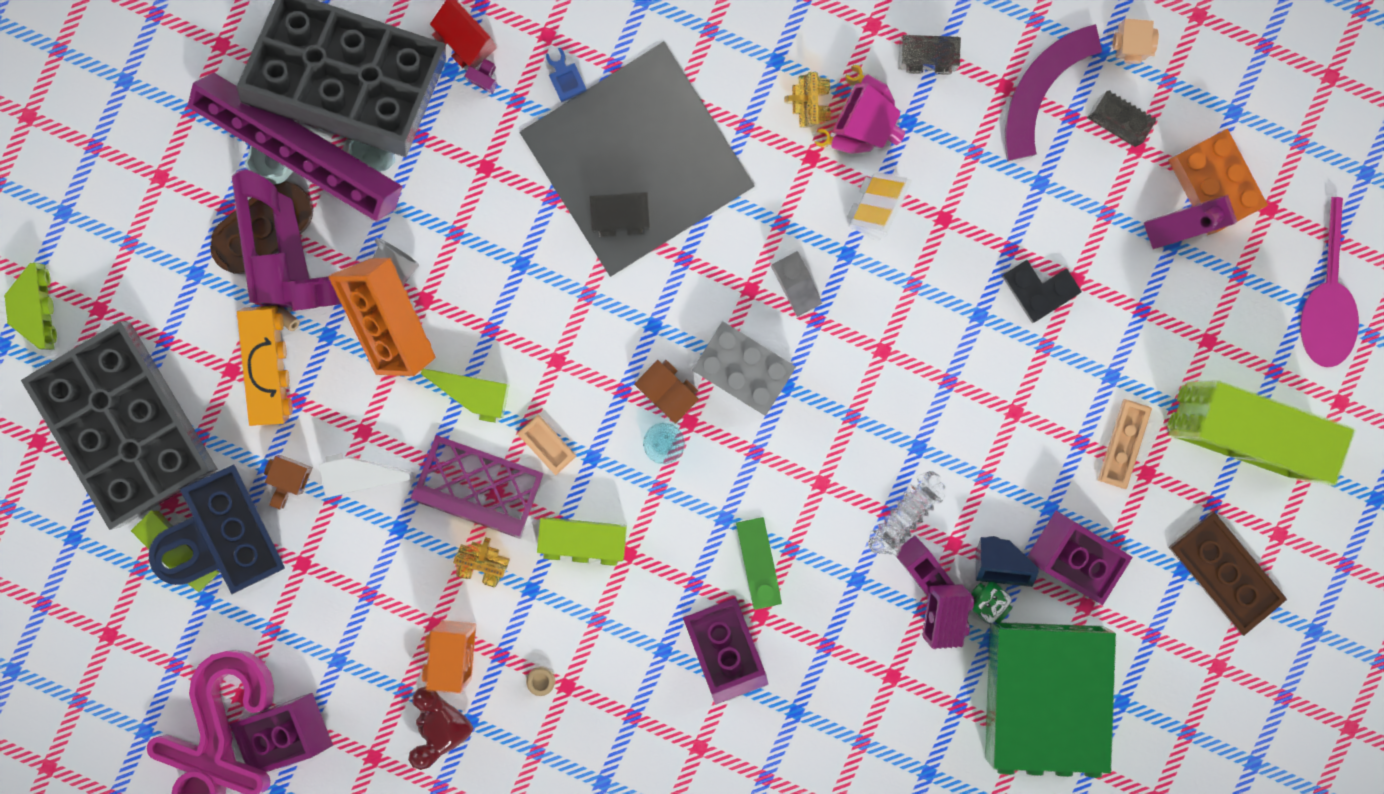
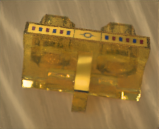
M808 72L806 75L798 76V85H792V95L784 96V103L792 104V114H799V128H808L831 119L830 107L818 105V96L829 94L830 79L818 77V72Z
M485 537L483 544L472 542L471 547L461 544L453 563L457 564V577L471 579L474 570L484 572L482 583L490 587H496L500 578L504 577L510 559L499 556L500 550L490 547L491 538Z

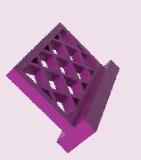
M436 435L411 499L414 502L521 539L544 473ZM439 444L451 447L456 457L440 464L436 456ZM456 449L463 451L465 453L458 455ZM472 454L479 458L483 467L467 474L460 459ZM483 459L489 460L491 463L485 465ZM433 460H435L437 466L431 468ZM458 461L464 475L448 482L442 468ZM497 464L505 466L509 477L494 483L488 469ZM510 468L520 472L512 475ZM440 470L446 484L435 489L425 486L428 474ZM485 470L491 485L475 492L469 477ZM523 474L536 477L533 487L522 493L514 479ZM466 479L473 494L461 499L454 495L450 486ZM512 480L518 495L502 501L496 487ZM448 488L450 494L444 493L441 490ZM493 489L499 504L490 508L482 506L478 495ZM530 494L526 503L523 496ZM475 497L477 504L467 500ZM520 498L525 508L521 520L509 516L504 505ZM502 507L504 513L495 511V509Z

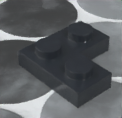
M1028 260L1023 261L1001 275L1031 323L1037 322L1082 293L1067 268L1043 283Z

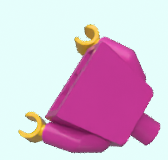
M852 65L851 69L857 72L859 76L852 78L846 74L847 83L855 86L832 130V133L836 135L832 137L827 130L819 129L817 132L826 134L827 140L824 143L814 141L815 144L820 148L831 145L832 149L850 154L871 152L874 147L883 148L887 140L894 145L900 144L905 136V131L895 125L900 116V110L895 107V100L889 87L869 74L863 75L862 68L859 65Z

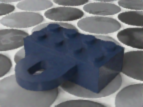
M235 464L180 489L193 517L158 534L151 543L148 554L149 564L153 573L168 584H188L219 569L231 595L285 569ZM181 545H188L192 548L193 556L189 561L174 568H166L162 564V557L166 552Z

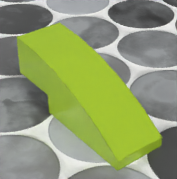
M151 510L131 532L150 549L155 537L173 525L160 511ZM181 545L166 552L162 557V562L168 568H174L189 561L193 556V550L188 545ZM216 570L188 583V585L197 592H201L220 571Z

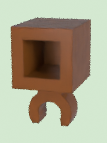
M283 455L275 456L274 460L270 459L264 470V475L267 476L265 483L277 488L269 506L279 510L281 508L284 509L289 493L295 495L303 494L313 467Z

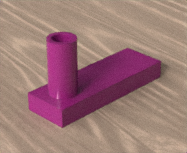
M1225 195L1144 222V226L1152 249H1157L1237 223V219L1229 196Z

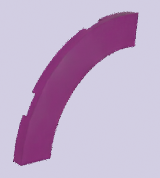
M1096 24L1078 29L1054 42L1032 62L1015 88L1005 125L1007 162L1037 155L1035 126L1042 100L1054 81L1066 69L1083 59L1102 53Z

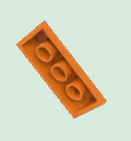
M370 258L328 276L375 375L415 376L436 358L431 343L420 324V319L413 309L408 293L404 289L396 267L390 258Z

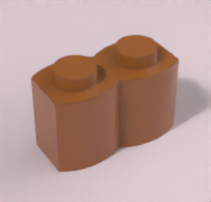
M657 359L634 385L676 424L699 400L695 395L698 390L687 379L682 383L675 376L678 370L666 359L663 363Z

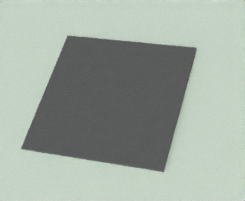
M664 41L519 132L610 277L755 187Z

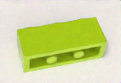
M542 517L540 518L537 553L543 554V559L560 560L561 556H571L573 562L589 563V558L601 559L600 564L617 566L618 561H624L627 525Z

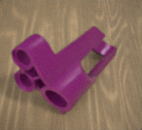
M243 169L234 173L231 177L249 302L261 306L278 305V307L283 308L292 307V311L341 304L328 276L309 278L292 199L277 192V188L269 180L253 171ZM248 197L256 198L273 209L278 254L259 256L256 253Z

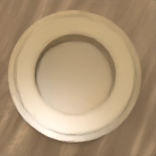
M544 666L532 669L526 679L528 690L536 696L549 694L556 682L552 670Z

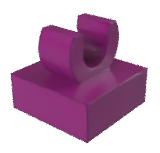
M485 58L479 70L469 66L464 76L468 82L491 94L494 93L498 85L496 80L491 78L496 70V66Z

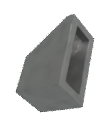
M798 251L771 265L797 317L822 304L812 277Z

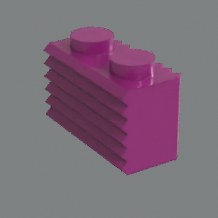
M962 584L930 586L922 637L935 650L937 648L947 649V647L962 648L965 636H968L970 631L968 615L969 611H972L974 607L973 596Z

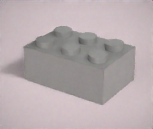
M722 321L692 371L766 416L796 366Z

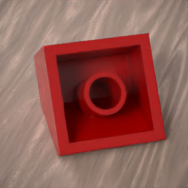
M445 0L430 23L435 31L431 34L436 41L445 43L454 51L451 57L462 69L466 65L475 69L483 62L484 58L486 59L497 49L491 36L457 0Z

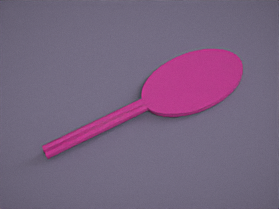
M1331 197L1326 283L1320 284L1310 293L1304 304L1300 322L1301 339L1304 349L1309 358L1322 367L1337 366L1349 356L1356 343L1359 329V315L1356 302L1350 291L1344 285L1338 283L1343 197Z

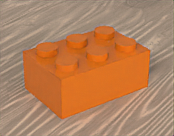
M1228 128L1168 159L1192 206L1228 195L1237 222L1268 206ZM1226 227L1208 232L1207 235L1217 233Z
M442 620L430 631V634H426L424 652H429L427 664H424L422 669V682H426V690L462 693L472 680L477 623Z

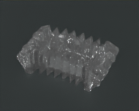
M927 471L916 477L917 485L910 484V491H905L904 498L897 500V507L890 508V514L884 515L883 523H877L878 530L870 531L868 547L873 553L893 554L896 556L901 550L900 544H906L905 537H912L911 530H917L916 523H923V516H929L928 510L934 511V504L944 501L947 497L943 491L946 486L941 482L939 474L934 471Z

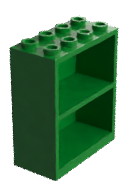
M993 622L990 624L985 759L994 770H997V773L1013 775L1015 770L1026 771L1028 775L1042 776L1044 771L1055 772L1057 776L1072 777L1073 772L1084 773V776L1091 778H1101L1102 773L1111 774L1116 632L1105 626L1012 622H1000L999 624Z

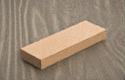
M1123 399L1097 481L1127 490L1152 407Z

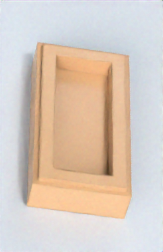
M539 414L517 433L555 476L577 457Z

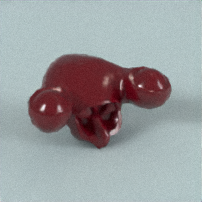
M426 686L418 688L412 695L413 705L421 710L419 717L416 719V725L421 737L426 740V744L412 749L409 752L408 761L413 768L419 770L430 768L439 757L467 740L474 730L470 720L463 713L446 702L436 691L426 690Z

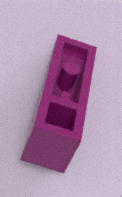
M916 535L893 552L927 597H929L930 586L955 585L929 549Z

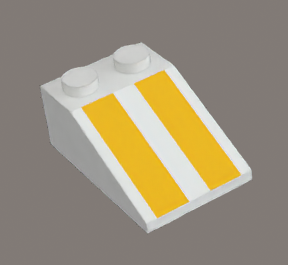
M875 172L871 178L866 176L859 190L863 194L860 203L854 202L847 215V218L851 220L848 227L880 241L889 233L913 180L908 177Z

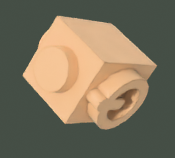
M1124 19L1118 24V32L1114 33L1112 44L1113 50H1117L1116 58L1124 59V63L1141 64L1142 60L1155 56L1159 32L1158 29L1153 28L1154 21Z

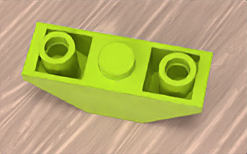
M29 263L4 295L7 324L38 349L54 350V343L57 342L56 328L52 326L51 320L54 304L48 294V286L51 283L50 273L46 269L45 264Z

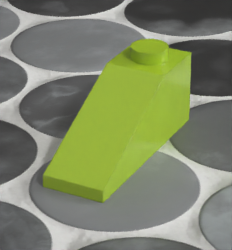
M430 369L421 370V375L470 412L479 414V420L496 423V418H504L510 384Z

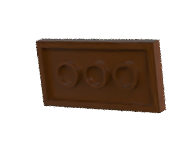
M1214 511L1207 514L1168 547L1242 636H1245L1288 600Z

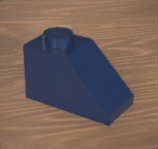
M996 536L980 538L976 548L975 581L1033 587L1039 574V568L1010 540L1000 539Z

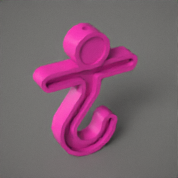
M228 650L212 654L198 665L191 677L189 696L200 733L199 745L197 746L171 735L152 738L147 744V753L152 759L187 772L176 780L172 787V794H226V787L242 794H261L268 790L271 780L265 771L235 759L232 748L233 736L220 694V684L223 679L229 674L234 675L243 684V705L247 711L257 713L270 708L273 702L275 687L272 674L262 659L247 651Z

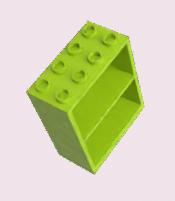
M1221 381L1187 382L1186 386L1183 385L1177 396V401L1180 402L1177 412L1172 413L1168 422V429H1170L1168 436L1297 481L1336 486L1356 430L1355 428Z

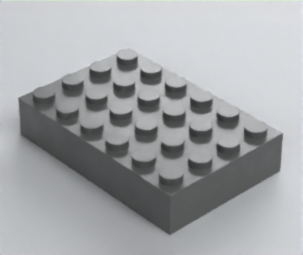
M275 0L238 81L237 90L240 102L406 158L445 65L446 44L317 0Z
M117 322L20 380L109 530L126 525L181 492L180 489L218 470L131 322Z

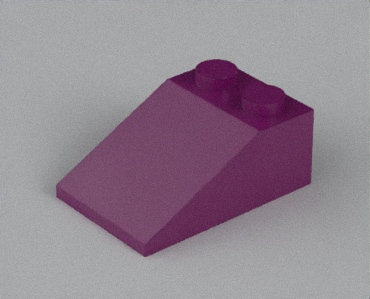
M1058 511L1054 512L1027 556L1042 571L1101 605H1104L1133 558Z
M736 598L683 617L715 705L769 685L766 672Z
M313 693L294 698L229 724L245 764L265 772L312 758L333 746Z

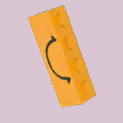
M278 305L244 307L237 311L249 426L284 424L289 419V415H292L293 406L292 400L287 398L286 387H289L290 377L288 370H284L283 359H286L287 356L286 343L281 341L280 330L284 328L283 314L278 313Z

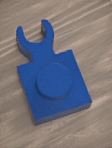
M559 47L560 60L552 61L548 53L546 54V59L549 65L556 70V72L549 74V77L562 103L587 91L575 63L566 66L565 53Z

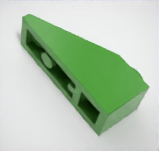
M764 517L736 522L754 610L781 605L782 600Z

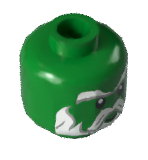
M980 582L971 591L974 599L972 612L987 624L993 622L999 624L1013 608L1010 605L1012 601L1011 596L995 582H988L986 585Z

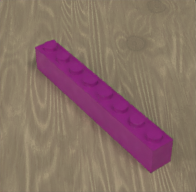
M211 73L192 83L187 105L191 110L376 222L396 209L403 188L399 183L296 121L241 103L237 86L216 73Z

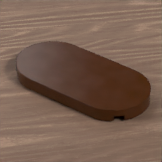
M284 181L275 184L277 192L292 199L299 233L301 234L307 229L313 217V203L309 194L304 188L292 182ZM251 197L248 203L255 251L259 256L276 254L279 250L273 209L266 203ZM235 210L214 229L211 236L210 251L214 261L222 269L234 274H245L237 212Z

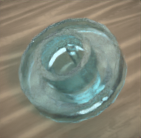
M662 422L648 429L644 436L643 447L650 460L657 464L666 465L675 462L681 457L685 447V439L678 427L671 423Z

